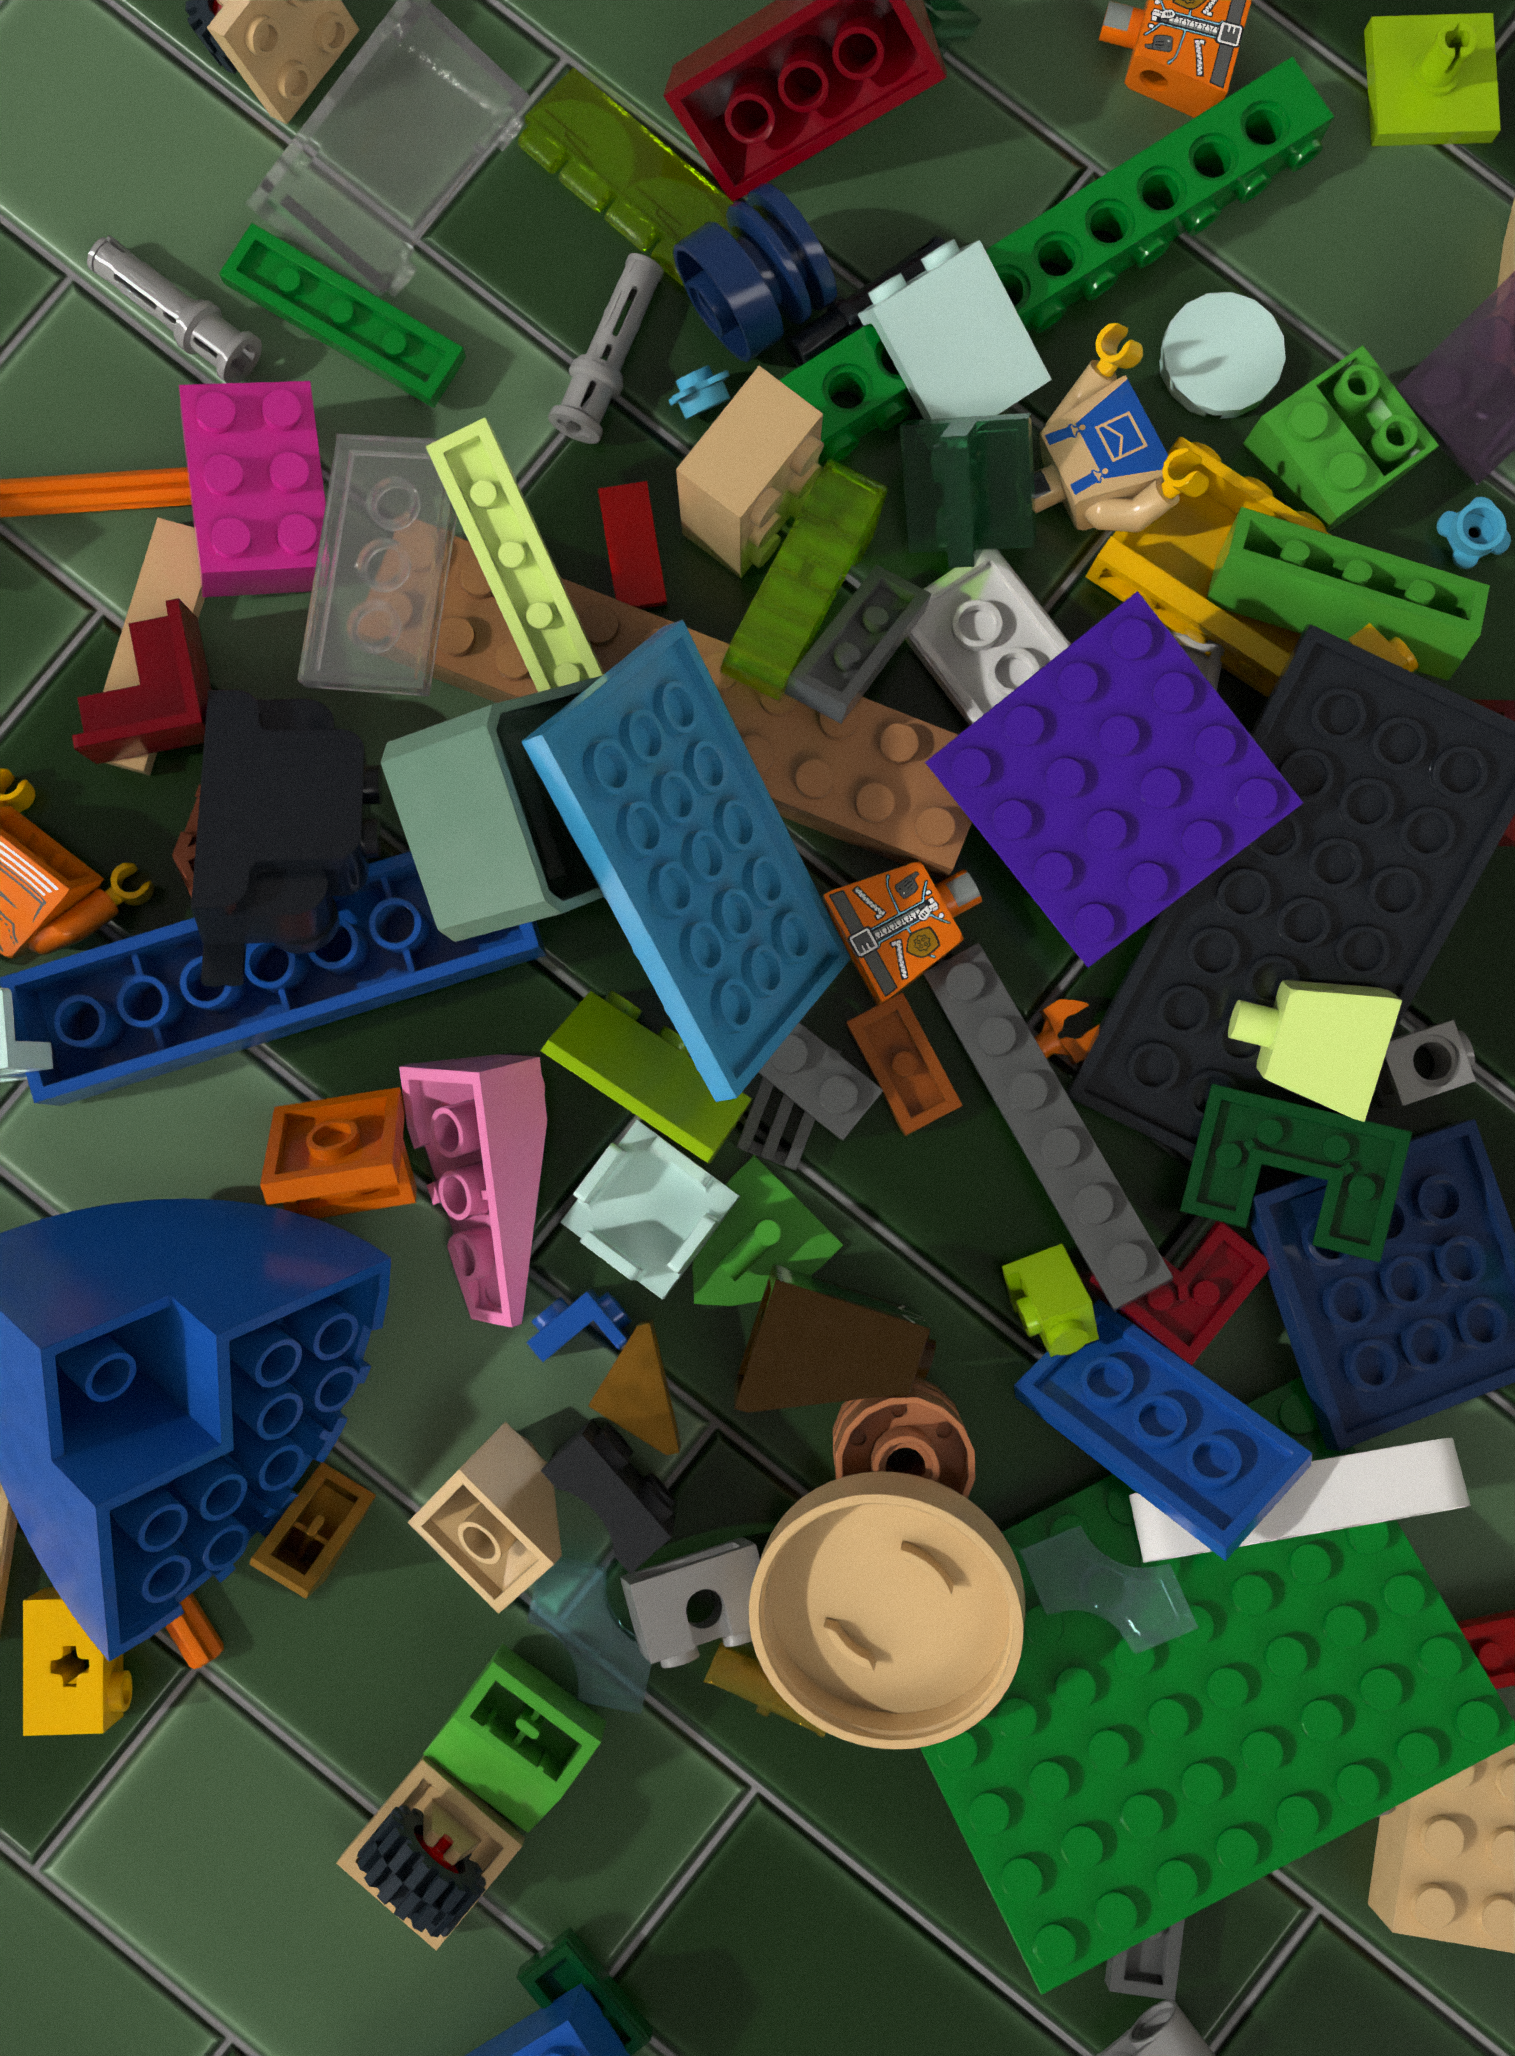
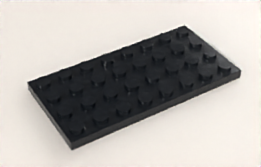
M1311 624L1305 626L1250 733L1302 800L1303 804L1156 915L1083 1060H1081L1065 1091L1070 1099L1191 1157H1194L1212 1084L1344 1115L1263 1078L1256 1068L1261 1046L1228 1038L1229 1023L1237 1001L1243 1000L1273 1008L1282 980L1383 988L1391 991L1402 1000L1391 1035L1392 1038L1515 814V721ZM1262 1164L1256 1188L1264 1191L1306 1175Z

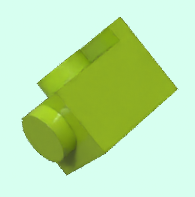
M1063 1244L1002 1266L1010 1303L1014 1312H1018L1022 1325L1029 1337L1037 1334L1040 1335L1050 1357L1072 1354L1080 1350L1085 1344L1099 1339L1092 1301Z

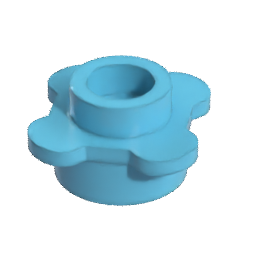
M707 365L675 381L680 392L671 396L672 398L668 400L670 405L678 403L685 419H689L730 399V395L723 381L730 376L729 372L725 370L713 375L710 366Z
M1486 497L1474 498L1469 505L1457 513L1447 511L1437 521L1438 533L1448 539L1453 549V563L1462 569L1474 567L1479 558L1487 554H1502L1508 549L1511 542L1510 534L1506 530V520L1503 513ZM1470 528L1477 529L1479 533L1477 538H1472L1469 535L1468 531Z

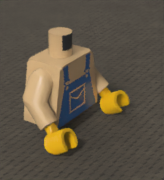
M1111 323L1100 331L1095 344L1096 352L1101 360H1092L1040 432L1039 439L1044 468L1016 480L1019 495L1029 515L1036 514L1062 502L1077 530L1084 531L1096 528L1098 530L1137 533L1144 530L1179 502V494L1181 492L1189 497H1197L1208 489V476L1199 471H1193L1187 475L1191 468L1200 464L1202 457L1187 448L1174 450L1168 455L1126 375L1117 379L1115 371L1118 367L1123 369L1133 368L1143 357L1141 343L1134 340L1126 342L1121 351L1117 353L1119 343L1128 333L1127 327L1118 323Z

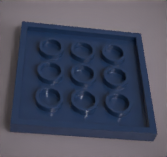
M1475 1119L1459 1121L1410 1139L1380 1262L1312 1245L1328 1180L1306 1175L1255 1193L1252 1200L1249 1222L1259 1251L1266 1257L1270 1269L1267 1271V1275L1326 1449L1344 1450L1515 1382V1233Z

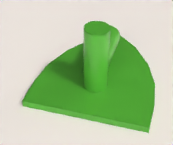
M755 1155L727 1182L726 1186L738 1194L740 1198L693 1260L694 1304L736 1306L761 1301L773 1264L811 1276L843 1246Z

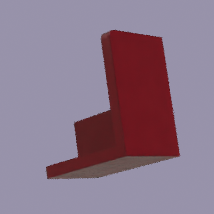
M179 598L166 600L168 616L129 623L140 685L77 697L84 733L72 736L74 749L95 764L204 743L208 690L212 689L198 618Z
M1221 1221L1215 1222L1178 1269L1162 1257L1173 1276V1281L1116 1311L1191 1366L1270 1269L1264 1255ZM1084 1269L1079 1276L1082 1283L1111 1307L1091 1270Z

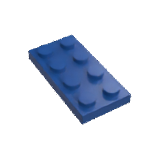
M1099 1299L1093 1305L1099 1339L1085 1344L1080 1350L1069 1355L1050 1357L1047 1351L1014 1385L1015 1398L1226 1561L1311 1466L1312 1452L1118 1312H1114L1111 1307Z

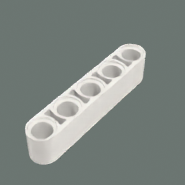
M1453 1438L1436 1439L1311 1461V1466L1239 1547L1471 1506ZM1134 1493L1129 1495L1143 1563L1212 1552V1550L1140 1494Z

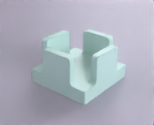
M636 1120L618 1145L613 1142L609 1145L576 1189L573 1195L578 1199L560 1223L578 1235L583 1245L631 1281H638L663 1300L740 1196L639 1120Z

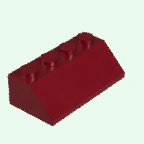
M775 0L675 63L663 96L728 199L733 203L747 195L761 183L771 181L947 78V71L923 0Z

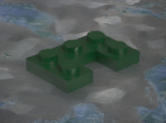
M1212 1084L1180 1211L1246 1228L1262 1164L1328 1180L1312 1245L1380 1262L1412 1132L1369 1121L1363 1122L1348 1116Z

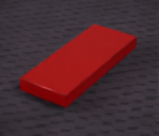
M647 481L598 488L616 600L639 609L667 605Z

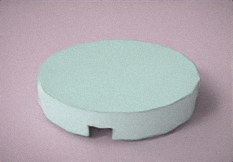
M1233 292L1207 293L1186 303L1170 321L1161 345V357L1159 359L1160 375L1171 396L1188 411L1205 416L1206 413L1214 416L1222 415L1220 419L1236 418L1257 408L1278 383L1286 360L1284 336L1274 316L1256 300Z

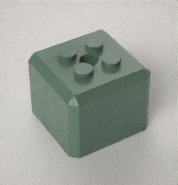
M601 676L491 704L387 742L381 759L383 772L437 929L454 942L562 914L604 897L521 742Z

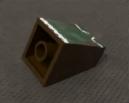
M773 1264L734 1383V1409L749 1413L908 1394L911 1392L915 1376L923 1379L926 1378L934 1358L936 1340L929 1338L931 1328L916 1309Z

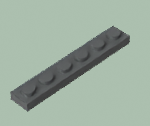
M977 943L924 972L926 982L1113 1311L1115 1312L1173 1281L1171 1272L981 945Z

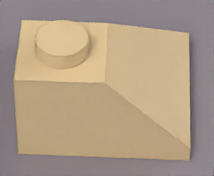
M506 1421L407 1522L498 1614L550 1569L562 1556L554 1485L541 1471L547 1462L538 1454L534 1445L527 1438L519 1435Z

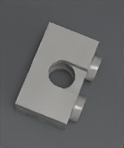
M740 1537L620 1576L640 1653L651 1664L660 1661L662 1668H672L689 1663L700 1656L697 1645L718 1638H722L725 1647L738 1646L752 1641L749 1626V1599L754 1576L760 1562L756 1544ZM709 1589L714 1602V1609L711 1615L701 1622H689L686 1614L689 1599L696 1592Z

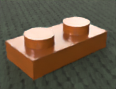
M903 993L845 1023L877 1086L883 1090L882 1095L904 1136L963 1106Z

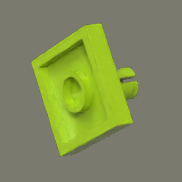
M1493 13L1372 16L1364 30L1371 146L1492 143L1501 131Z

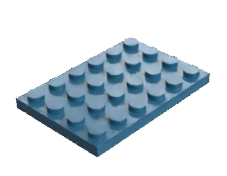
M680 620L660 628L521 742L563 818L570 835L576 842L597 881L601 893L607 900L631 944L634 954L639 959L658 994L667 1015L672 1020L693 1059L696 1069L701 1074L715 1102L738 1098L845 967L851 957L684 621Z

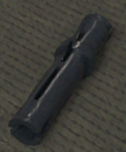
M933 236L926 244L891 268L885 270L881 275L846 299L842 296H837L834 302L827 306L826 313L794 335L786 337L785 346L797 367L802 366L862 328L863 324L857 314L873 304L868 292L899 273L903 275L906 282L926 270L921 259L946 242L940 236Z

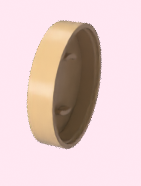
M879 1471L848 1475L830 1481L802 1497L780 1519L768 1539L754 1576L749 1599V1626L757 1658L770 1683L783 1700L808 1722L835 1737L858 1745L881 1749H913L930 1746L953 1738L976 1725L999 1703L1012 1682L1021 1657L1025 1622V1592L1020 1568L1014 1553L994 1522L974 1503L947 1486L917 1475L900 1472Z

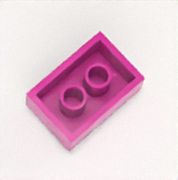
M288 381L179 385L181 420L202 596L220 597L330 590L333 559L311 382Z

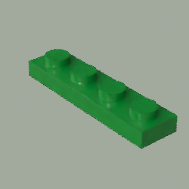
M252 222L219 272L223 283L229 288L432 408L436 407L467 358L464 348Z

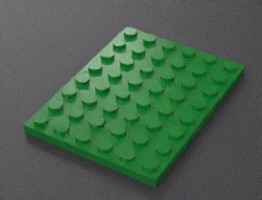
M1302 1376L1246 1404V1406L1312 1452V1461L1357 1453L1353 1446L1341 1451L1326 1449ZM1112 1474L1001 1532L1017 1560L1025 1592L1024 1635L1021 1657L1016 1673L999 1703L976 1725L953 1738L930 1746L920 1747L1041 1995L1515 1743V1722L1397 1520L1241 1546L1226 1561L1212 1551L1143 1563L1129 1495L1137 1492Z

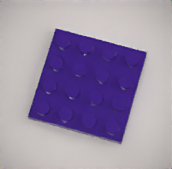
M1138 591L925 762L1087 967L1094 964L1303 804L1299 796Z

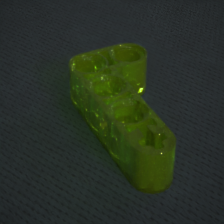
M829 459L826 462L729 645L721 665V674L778 702L781 701L785 695L789 675L806 655L851 566L855 568L858 566L870 544L882 513L888 486L833 459Z

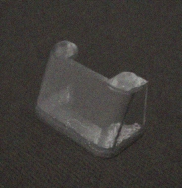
M397 0L245 204L268 224L360 287L377 297L382 296L386 291L393 297H396L417 270V267L409 261L415 251L413 247L479 158L493 144L501 151H504L525 124V121L518 115V112L530 96L429 0Z

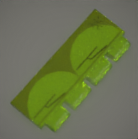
M574 67L525 115V124L528 126L521 133L518 139V146L550 174L557 172L566 163V159L569 160L559 175V181L596 213L601 212L613 198L615 202L607 210L605 221L642 252L648 250L659 237L661 241L654 248L651 259L656 261L665 272L683 287L685 286L677 271L673 256L674 245L708 221L717 222L729 232L726 213L728 207L733 202Z

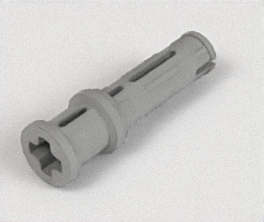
M107 235V239L101 237L94 243L87 257L88 268L104 280L110 282L121 293L173 331L178 347L188 354L198 353L217 368L218 377L226 383H239L252 372L261 355V339L250 331L240 332L222 318L220 308L211 301L203 299L194 300L187 296L176 285L133 255L111 235Z
M631 253L628 255L625 262L626 266L604 310L603 317L587 353L578 356L572 361L569 368V374L572 377L561 404L553 406L548 415L549 422L557 430L577 441L588 444H596L600 441L603 434L600 423L611 398L619 396L623 389V375L620 373L621 367L641 326L656 286L663 277L664 270L653 259L642 254ZM630 300L632 304L618 336H614L613 332L626 302ZM590 395L587 406L582 408L581 405L585 396Z

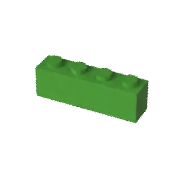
M1241 507L1218 554L1206 599L1219 608L1302 634L1307 624H1311L1349 642L1348 638L1370 623L1388 641L1396 636L1408 646L1419 665V668L1415 671L1449 681L1481 635L1490 585Z

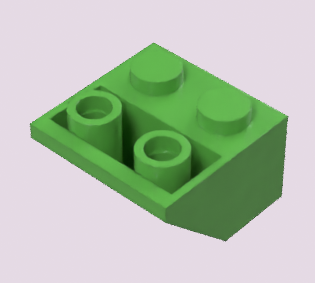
M1363 345L1261 416L1243 443L1244 447L1289 507L1294 511H1304L1312 514L1324 524L1328 533L1366 507L1439 446Z
M502 1643L426 1748L423 1755L529 1833L562 1798L602 1741L607 1721Z

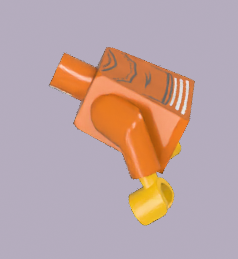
M0 768V953L3 956L13 959L31 952L41 955L51 954L89 937L118 915L117 906L122 902L129 905H141L150 899L154 891V885L151 881L142 884L135 892H125L122 890L123 881L138 870L136 864L133 863L118 865L111 874V887L106 891L100 889L99 887L104 878L19 813L28 809L33 804L35 799L34 787L25 779L18 783L17 788L12 793L4 794L6 789L13 783L15 776L8 769Z

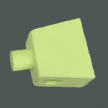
M1282 980L1273 1008L1243 1000L1237 1001L1229 1023L1228 1038L1261 1046L1256 1068L1263 1078L1348 1117L1365 1122L1402 1000L1391 991L1378 987Z

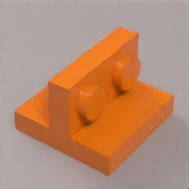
M400 1087L274 1107L260 1181L266 1204L283 1203L285 1210L318 1219L416 1203L417 1186L403 1140L405 1107Z

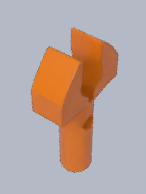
M1060 999L1039 1011L1044 1019L1041 1033L1034 1038L1046 1059L1057 1054L1067 1056L1072 1065L1083 1060L1099 1025L1085 1032L1078 1039L1069 1037L1059 1039L1057 1035L1063 1029L1064 1020L1088 1007V1003Z

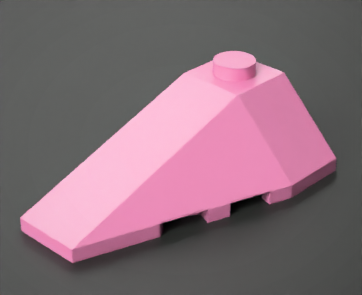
M496 1054L399 1066L407 1129L414 1149L425 1147L436 1180L426 1185L432 1204L442 1203L447 1212L454 1233L449 1238L447 1249L470 1317L473 1320L511 1328L522 1324L547 1128L544 1096L545 1083L541 1072L540 1057Z

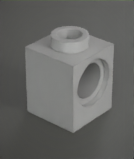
M1454 1020L1430 1025L1392 1038L1389 1042L1375 1087L1382 1107L1404 1106L1475 1082L1476 1080L1471 1068L1475 1064V1055L1471 1042L1463 1031L1457 1030ZM1419 1046L1426 1048L1434 1059V1070L1428 1079L1421 1077L1414 1068L1413 1057Z

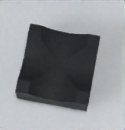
M591 1419L551 1455L553 1458L541 1471L556 1489L567 1491L577 1496L598 1514L610 1534L615 1557L631 1574L671 1539L676 1518L671 1506L676 1503V1500L667 1487L652 1472L643 1478L634 1468L628 1458L633 1454L632 1448L611 1424L608 1423L601 1429Z

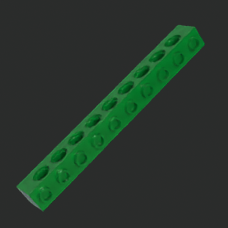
M1293 56L985 250L1008 296L1014 302L1015 309L1027 332L1032 328L1036 333L1049 329L1067 312L1066 307L1083 296L1088 301L1098 298L1116 283L1119 273L1135 263L1138 268L1150 265L1166 252L1170 246L1169 242L1186 231L1190 236L1199 234L1221 214L1220 209L1236 199L1241 204L1251 201L1269 186L1274 175L1289 167L1291 172L1298 171L1310 163L1322 151L1323 145L1321 140L1335 116ZM1248 135L1259 136L1262 139H1264L1268 145L1257 144L1253 142L1248 137ZM1196 167H1207L1214 171L1217 177H1206ZM1144 199H1157L1166 206L1167 210H1155L1149 207ZM1098 230L1106 231L1112 234L1117 242H1101L1095 238L1092 232ZM1048 262L1058 264L1065 270L1066 274L1062 276L1049 275L1040 265ZM871 323L863 326L779 379L780 382L823 413L820 441L824 443V447L819 455L818 464L824 460H827L829 464L842 460L859 445L860 441L858 439L876 427H879L881 431L894 427L908 416L912 410L911 405L915 403L901 376L890 373L883 366L885 362L892 359ZM839 392H851L858 396L862 403L854 408L845 409L834 404L831 397Z

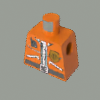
M1109 0L1098 40L1133 49L1124 82L1129 89L1195 118L1224 100L1227 95L1252 0H1147L1144 9Z
M918 861L831 890L822 896V901L853 964L878 1006L895 997L964 940L953 918L981 903L982 897L974 880L965 869L934 885L924 865Z

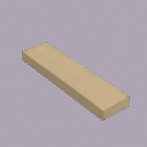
M157 517L103 692L140 685L129 623L168 616L166 600L179 598L199 620L205 597L202 596L194 527ZM157 752L106 763L150 776Z

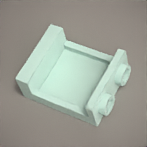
M952 239L921 259L926 269L908 282L905 281L901 273L883 282L868 292L873 304L857 314L863 326L871 323L876 329L925 422L917 428L928 449L950 446L1052 380L980 240L959 249L955 239Z

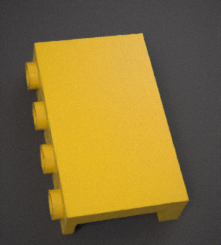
M1178 437L1168 455L1180 448L1190 449L1200 455L1202 461L1199 465L1191 468L1187 475L1193 471H1199L1208 476V489L1197 497H1189L1181 492L1179 494V502L1140 532L1115 531L1097 555L1085 577L1122 602L1138 591L1169 631L1188 635L1192 640L1201 644H1206L1208 640L1220 644L1225 649L1224 655H1221L1220 658L1222 662L1221 667L1269 698L1301 634L1219 608L1207 600L1206 597L1218 554L1241 507L1326 534L1329 533L1326 532L1324 524L1312 514L1304 511H1294L1276 499L1272 490L1262 481L1254 477H1243L1223 464L1219 455L1209 446L1199 442L1191 443L1183 437ZM1205 652L1204 655L1209 657L1211 652Z

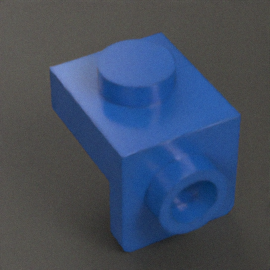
M591 1288L570 1306L560 1297L531 1321L539 1332L526 1343L538 1358L544 1362L594 1320L619 1350L631 1337L625 1327L632 1320L620 1303L608 1291L599 1298Z

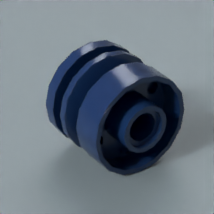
M761 183L750 191L746 203L736 201L728 207L726 218L729 232L717 222L708 221L675 244L673 249L677 271L697 313L727 350L744 362H750L782 338L784 329L781 315L791 323L801 325L809 319L812 309L823 310L834 302L837 296L836 280L815 233L787 196L768 183Z

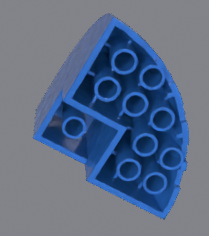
M186 1198L141 1200L79 1209L43 1218L0 1233V1483L21 1529L54 1588L79 1625L109 1662L147 1640L185 1612L180 1602L211 1576H214L220 1583L236 1569L233 1563L244 1553L252 1536L258 1531L266 1538L293 1500L299 1496L292 1488L304 1474L311 1461L314 1459L324 1462L348 1420L340 1411L343 1405L353 1396L357 1385L365 1383L371 1365L364 1361L363 1357L371 1331L383 1327L388 1301L391 1257L369 1242L329 1223L284 1209L253 1203Z

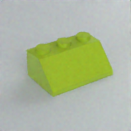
M610 990L605 999L590 991L547 1040L541 1052L710 1164L752 1102V1098L742 1092L736 1099L715 1102L701 1074L696 1069L693 1059L689 1057L690 1054L680 1035L666 1026H663L656 1035L636 1021L642 1011L612 990Z

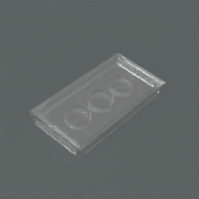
M337 434L297 678L305 687L430 696L457 514L426 449L427 445L439 439Z

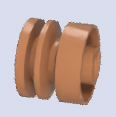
M915 1376L911 1392L908 1394L849 1400L842 1404L833 1426V1457L836 1479L864 1472H900L933 1480L953 1489L968 1499L975 1481V1451L955 1403L936 1384ZM900 1448L914 1449L910 1455L904 1458L890 1456L893 1451Z

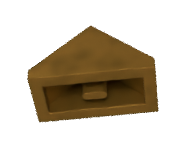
M651 1319L638 1324L588 1407L667 1456L680 1452L681 1440L654 1322Z
M323 1462L320 1463L299 1492V1496L290 1504L252 1556L249 1563L305 1599L326 1581L376 1497V1494Z

